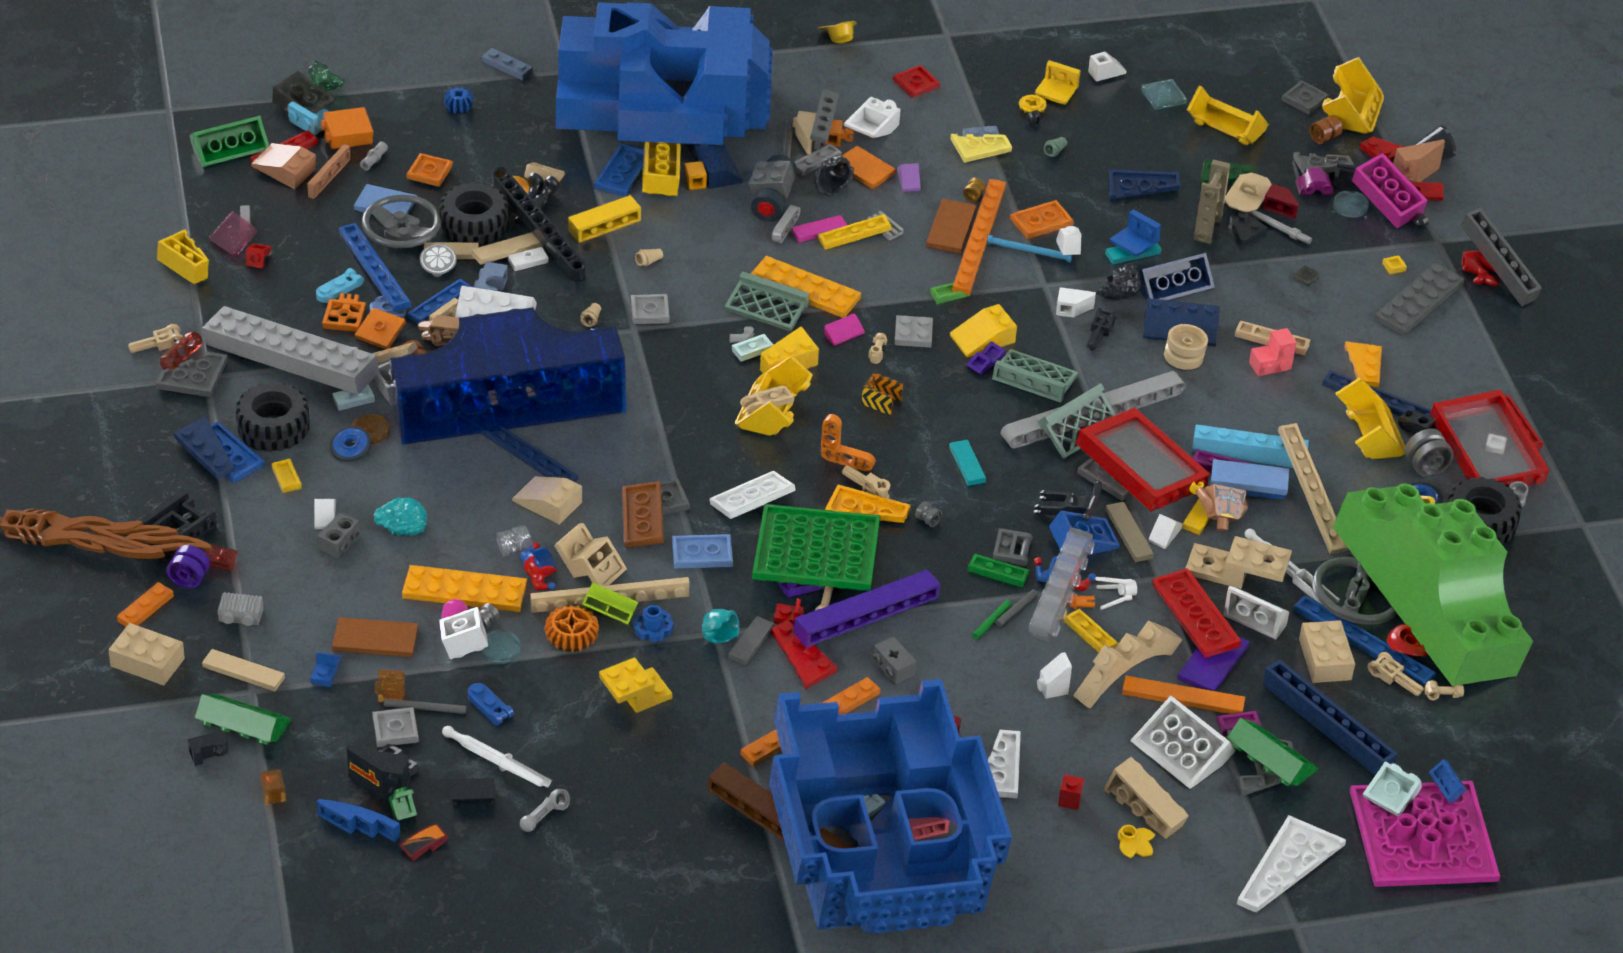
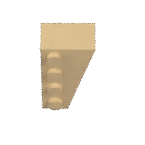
M1132 757L1113 770L1103 789L1108 794L1112 792L1116 795V800L1120 804L1126 803L1130 806L1132 813L1137 817L1143 816L1146 824L1165 839L1180 829L1189 816L1171 798L1170 794L1164 791L1156 780L1142 768L1141 764Z

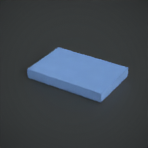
M366 184L354 204V210L365 212L375 201L392 195H417ZM394 202L382 207L392 214H395L397 211L409 214L415 203Z
M730 534L672 536L674 569L733 567Z

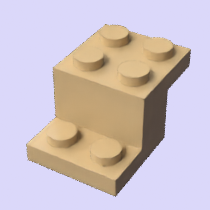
M579 523L554 545L573 578L589 576L593 583L607 586L627 570L608 536L593 539L584 523Z

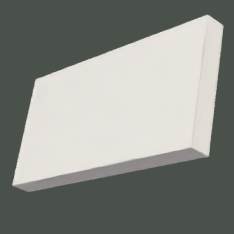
M771 471L710 498V505L732 519L795 491V485L775 471Z

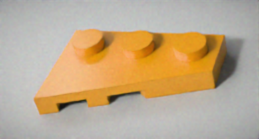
M1345 341L1344 347L1349 353V360L1353 363L1357 379L1361 377L1369 386L1378 388L1382 346Z

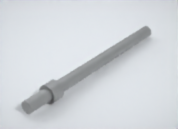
M1256 210L1247 212L1251 216L1289 234V237L1295 240L1299 239L1307 244H1310L1312 241L1311 237L1301 233V230L1295 227L1291 228Z

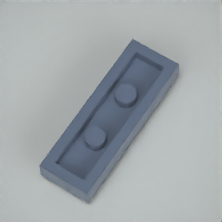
M491 48L482 55V62L520 80H524L533 72L532 66L496 49Z

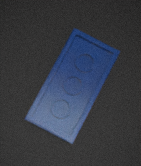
M621 143L595 181L594 189L623 197L628 196L643 173L644 149Z
M217 421L211 425L233 465L234 472L226 475L231 482L235 483L265 466L264 460Z

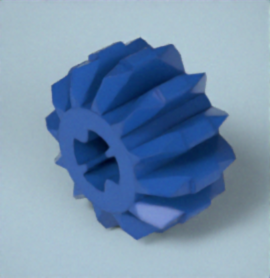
M463 87L450 88L445 93V108H448L449 112L453 111L454 114L468 112L473 106L472 93L469 89L464 90Z

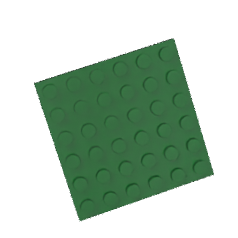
M765 504L752 579L870 591L880 515Z

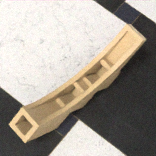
M1148 620L1137 637L1126 633L1115 649L1103 646L1093 661L1095 663L1094 667L1073 696L1086 707L1092 708L1106 689L1123 673L1150 657L1157 655L1171 656L1182 639L1169 628Z

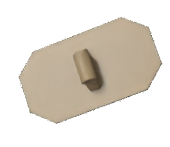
M1254 173L1240 175L1227 193L1225 201L1230 208L1245 213L1257 210L1263 202L1271 182L1268 178Z

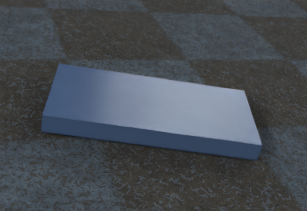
M1213 459L1211 485L1217 484L1246 491L1287 495L1289 468Z

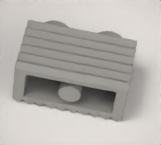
M229 592L222 594L218 608L220 622L226 624L240 623L246 626L259 625L263 613V597L261 595L258 597L257 595L230 594Z

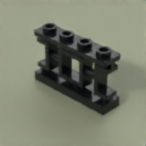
M184 489L137 520L142 521L143 525L166 527L171 523H175L180 527L176 530L178 535L196 539L217 524L215 511L208 508L201 513L194 509V498H189L188 492ZM177 550L164 552L165 557L156 558L155 563L158 565L162 564L172 557Z

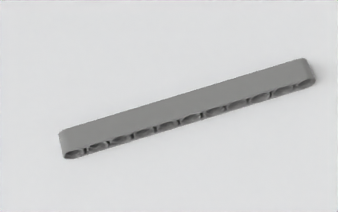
M1171 371L1103 394L1117 415L1134 407L1138 409L1180 395L1186 389V384L1176 372ZM1095 399L1094 407L1102 409L1103 404L1100 399ZM1082 407L1080 416L1088 418L1089 409ZM1058 408L1007 424L1002 428L1001 435L1011 448H1018L1049 438L1050 436L1044 426L1040 428L1037 421ZM1093 411L1092 420L1100 421L1101 413ZM1067 416L1066 424L1074 426L1075 418ZM1079 419L1078 428L1087 425L1086 421ZM1055 424L1051 426L1055 434H1060L1061 426Z

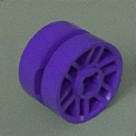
M180 546L167 566V575L180 587L196 588L210 566V560L201 549L195 546Z

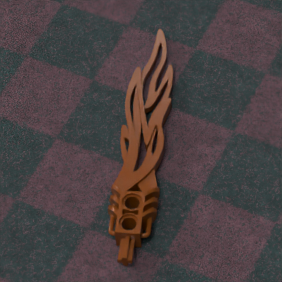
M33 508L24 511L6 510L4 517H0V528H2L5 537L21 539L24 544H28L26 540L31 541L33 545H37L36 541L40 542L42 546L72 544L88 551L98 553L108 551L115 555L137 559L165 557L164 552L177 550L183 545L195 546L202 551H212L211 545L202 540L178 535L176 529L170 527L143 525L142 521L112 522L97 516L69 518L59 514L57 511Z

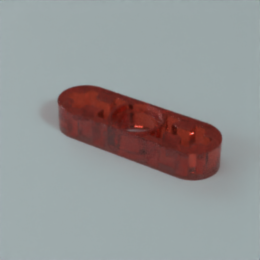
M198 332L185 334L161 356V367L164 370L167 368L170 370L177 368L180 363L184 362L201 346V335ZM179 346L184 350L183 356L178 352Z

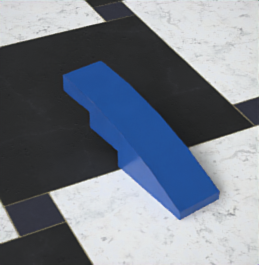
M324 799L317 801L318 816L350 834L355 829H358L372 838L378 833L394 842L400 838V823L382 814L343 802Z

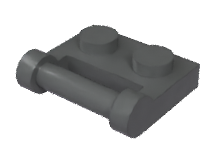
M999 528L993 559L1016 564L1021 568L1027 567V555L1029 546L1033 541V536L1030 533ZM1017 541L1022 542L1020 555L1014 554Z

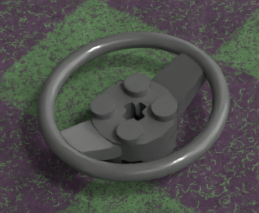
M392 195L381 198L372 203L362 217V227L365 234L374 242L391 248H410L425 242L429 243L436 236L441 226V215L438 209L431 202L413 195ZM394 202L419 204L432 213L434 225L432 228L420 227V220L418 218L405 214L402 211L392 214L382 206ZM370 217L384 230L385 238L378 236L372 231L369 226Z

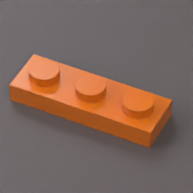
M159 582L156 583L117 615V622L126 627L129 623L137 626L140 625L174 597L173 590Z

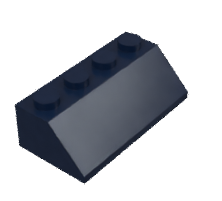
M724 143L723 145L688 144L695 162H703L707 174L706 184L709 189L743 183Z
M1206 253L1139 270L1141 273V288L1139 291L1146 300L1147 298L1170 300L1215 288Z
M1147 298L1143 338L1167 341L1169 330L1179 324H1189L1202 329L1207 334L1208 346H1216L1220 306Z

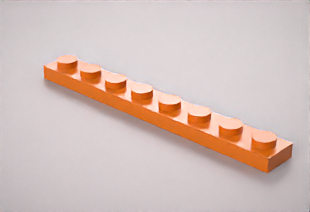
M866 677L822 703L838 702V715L846 714L878 696L880 688L870 678ZM776 729L741 749L740 755L751 766L755 767L782 751Z

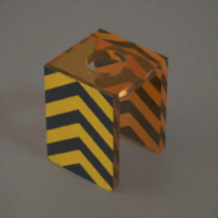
M874 372L863 386L862 405L891 415L893 400L899 403L902 401L903 384Z

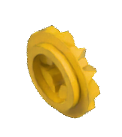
M1026 95L1019 100L1020 110H1024V113H1030L1034 110L1044 112L1046 101L1037 95Z

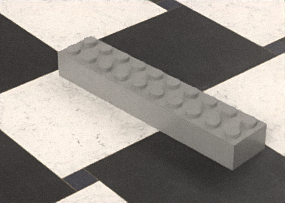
M223 306L202 327L205 342L208 346L357 395L379 374L377 357L374 354Z

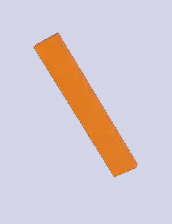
M1126 675L1122 695L1165 702L1172 696L1184 706L1227 714L1243 713L1245 702L1244 696Z

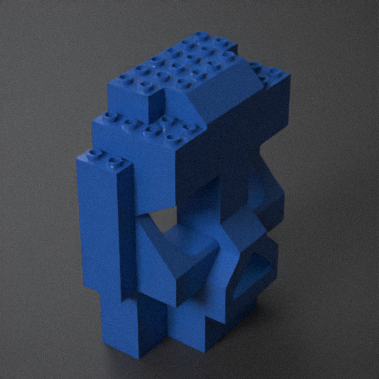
M598 2L596 18L563 16L558 50L556 129L618 131V140L708 145H723V138L727 139V136L744 137L745 131H748V129H766V123H770L773 48L770 47V41L753 25L754 15H750L751 8L709 6L695 27H678L651 3L627 2V4ZM663 80L693 81L684 97H681Z
M942 679L921 681L919 694L878 698L876 709L873 712L838 715V702L800 705L801 697L799 692L778 694L774 724L783 755H774L769 784L796 885H806L817 930L859 925L860 929L867 933H883L914 928L924 929L933 926L943 927L951 925L954 916L959 914L984 912L996 865L1005 863L1012 835L981 737H959ZM874 794L879 796L888 795L891 799L870 822L863 796L869 795V797H872ZM942 818L957 825V831L947 838L915 842L908 819ZM837 826L848 832L850 837L857 840L859 847L847 849L831 847L823 841L819 829Z

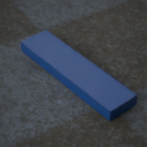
M458 279L408 312V318L416 324L429 321V315L453 298L459 300L461 286H472L462 279Z

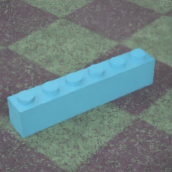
M1197 424L1195 426L1192 454H1195L1197 449L1242 461L1293 468L1280 436ZM1304 440L1308 449L1309 440Z

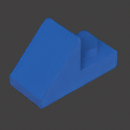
M316 652V666L310 678L311 684L331 687L341 663L342 655Z

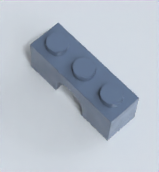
M486 262L484 268L480 269L479 279L475 280L474 288L503 291L508 279L507 265Z

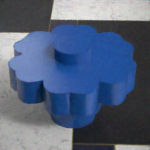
M650 605L643 609L642 613L635 614L633 628L635 629V635L641 640L649 639L651 642L663 641L664 636L671 635L673 621H671V614L667 613L666 610H661L656 605Z

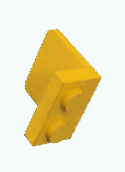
M1049 60L1046 64L1045 78L1035 90V95L1059 104H1066L1079 86L1080 70Z

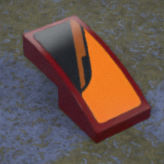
M435 823L411 835L399 845L414 862L428 849L435 851L449 837Z

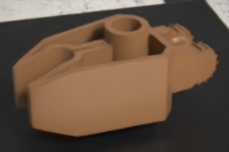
M436 315L433 321H423L418 324L419 330H424L421 333L422 339L431 340L435 346L456 344L466 339L470 333V330L465 329L467 322L458 317Z

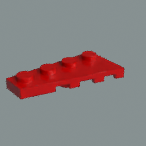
M787 619L772 628V635L781 650L787 655L788 662L792 663L798 678H801L802 685L806 690L836 673L837 666L815 645L805 647L793 633L794 625Z

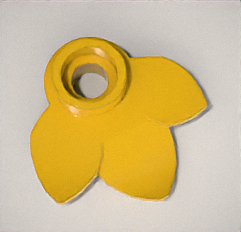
M1124 825L1118 831L1120 851L1128 858H1132L1135 854L1143 857L1153 854V849L1149 841L1155 837V834L1146 828L1136 829L1132 825Z

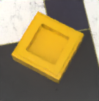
M1399 255L1383 259L1382 264L1389 274L1405 272L1407 269L1406 264Z

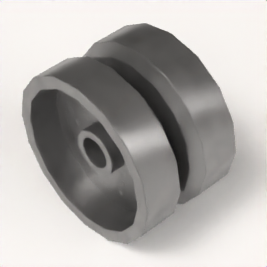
M1426 429L1415 434L1409 439L1404 451L1416 472L1422 477H1432L1442 473L1450 466L1454 457L1452 448L1437 429Z

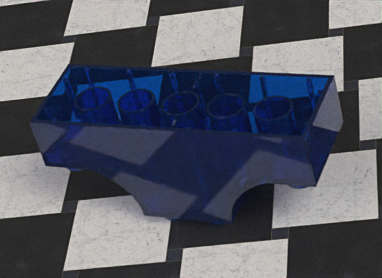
M534 307L460 317L459 327L455 336L443 347L431 353L408 354L402 357L390 358L394 411L402 445L480 434L484 430L494 432L501 431V428L508 430L626 412L625 354L617 327L593 328L580 332L562 330L544 322L537 315ZM526 387L532 388V391L527 392ZM495 390V393L490 395H495V400L498 403L492 405L488 391ZM528 393H535V395L528 396Z

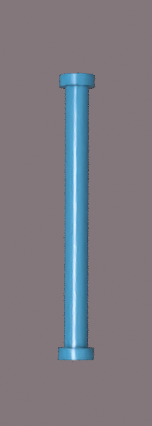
M989 235L987 239V245L989 246L993 244L1064 259L1069 263L1072 260V255H1063L1062 252L994 238L993 235Z

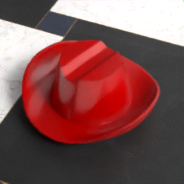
M1398 625L1388 634L1387 643L1392 650L1404 653L1411 658L1415 656H1429L1424 645L1419 643L1408 625Z

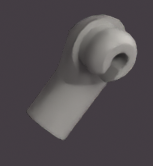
M746 326L744 333L730 334V343H739L753 338L755 334L753 333L754 328Z

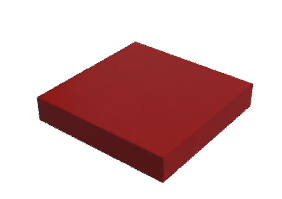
M922 65L893 75V81L911 98L940 88V82Z

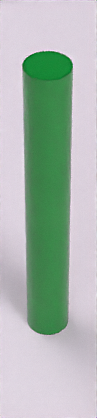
M1005 600L972 633V637L978 640L1011 607V601Z

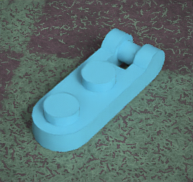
M349 268L343 275L318 287L316 298L322 303H328L329 299L339 298L340 293L346 294L364 283V278L359 274L357 275L355 270Z

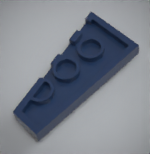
M1109 170L1110 200L1176 191L1180 187L1179 172Z
M206 416L174 432V438L217 480L234 472L233 465Z

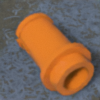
M1077 594L1069 597V606L1073 609L1094 608L1095 602L1093 600H1095V597L1077 596Z

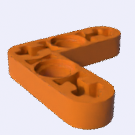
M827 415L822 424V457L828 461L845 466L848 465L862 471L872 470L876 462L875 457L868 452L840 445L842 421L837 415ZM827 435L833 436L835 440L829 439ZM844 454L850 455L852 459L846 458Z

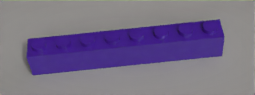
M928 570L801 615L795 618L793 633L805 647H809L938 599L941 584Z

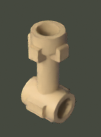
M883 333L876 334V337L873 338L875 345L869 349L868 357L870 362L874 364L880 363L883 358L882 345L887 344V337Z
M1431 680L1425 684L1424 691L1430 700L1438 699L1440 694L1459 698L1463 697L1464 687L1463 685L1452 687L1438 686L1436 681Z

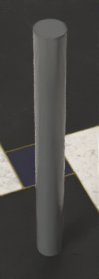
M387 698L384 700V707H414L416 710L466 714L467 706Z

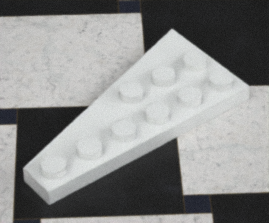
M1288 815L1240 894L1237 905L1257 913L1345 846L1346 839Z

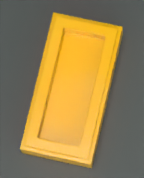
M291 459L272 463L273 472L283 493L302 489V484Z

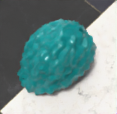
M409 497L395 498L382 507L376 508L373 515L377 526H384L388 531H391L392 535L396 534L398 537L400 535L416 536L423 532L427 525L426 510L420 502H416Z

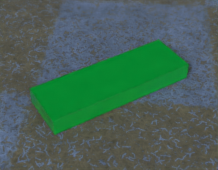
M977 554L973 555L968 565L969 572L1022 588L1030 573L1028 569Z

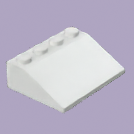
M1172 696L1163 703L1130 740L1189 789L1222 767L1235 752L1230 741Z

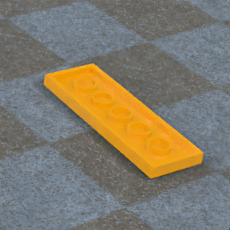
M765 256L751 272L752 275L808 292L809 305L841 318L846 317L861 299V292L769 256Z
M410 565L402 591V598L437 603H447L452 599H458L467 606L481 608L484 604L489 603L497 610L520 612L526 591L527 578Z

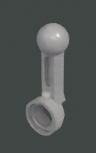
M565 789L554 790L549 798L546 797L544 802L530 815L521 818V829L525 832H531L536 828L537 823L552 809H566L570 803L568 791ZM559 794V796H560V801H559V803L557 804V803H556V797H557V795Z

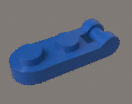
M474 683L469 686L468 699L494 725L497 726L503 723L504 719H510L514 716L513 709L505 705L487 686L481 683Z

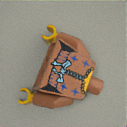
M1192 482L1189 488L1190 492L1196 494L1201 500L1207 518L1217 520L1218 531H1228L1229 523L1239 520L1247 511L1248 505L1245 499V490L1217 484L1207 486L1204 489L1203 482H1199L1198 485Z

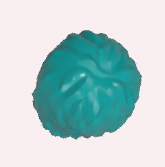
M713 609L704 616L702 633L707 641L713 644L723 643L739 636V620L734 610Z

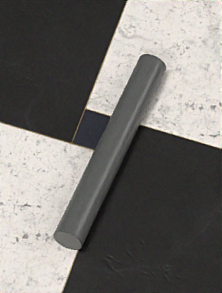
M1032 589L995 621L996 626H1003L1038 595L1037 591Z

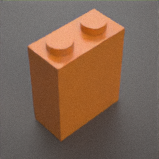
M365 107L323 113L321 129L325 130V139L327 143L329 142L331 149L341 148L344 144L350 147L372 144L373 129Z

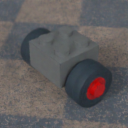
M781 154L773 155L767 162H757L749 182L753 198L751 210L757 218L763 221H774L780 217L784 208V200L788 198L797 168L795 162L788 156Z

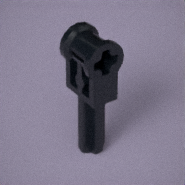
M1102 308L1097 309L1091 323L1092 334L1087 342L1089 350L1097 349L1102 336L1109 335L1115 324L1116 312L1110 313L1103 311Z

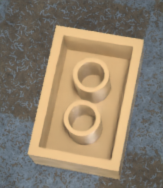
M1341 620L1302 623L1299 641L1312 683L1352 680L1355 662Z
M131 623L128 624L108 649L111 667L161 685L166 684L185 659L182 641Z

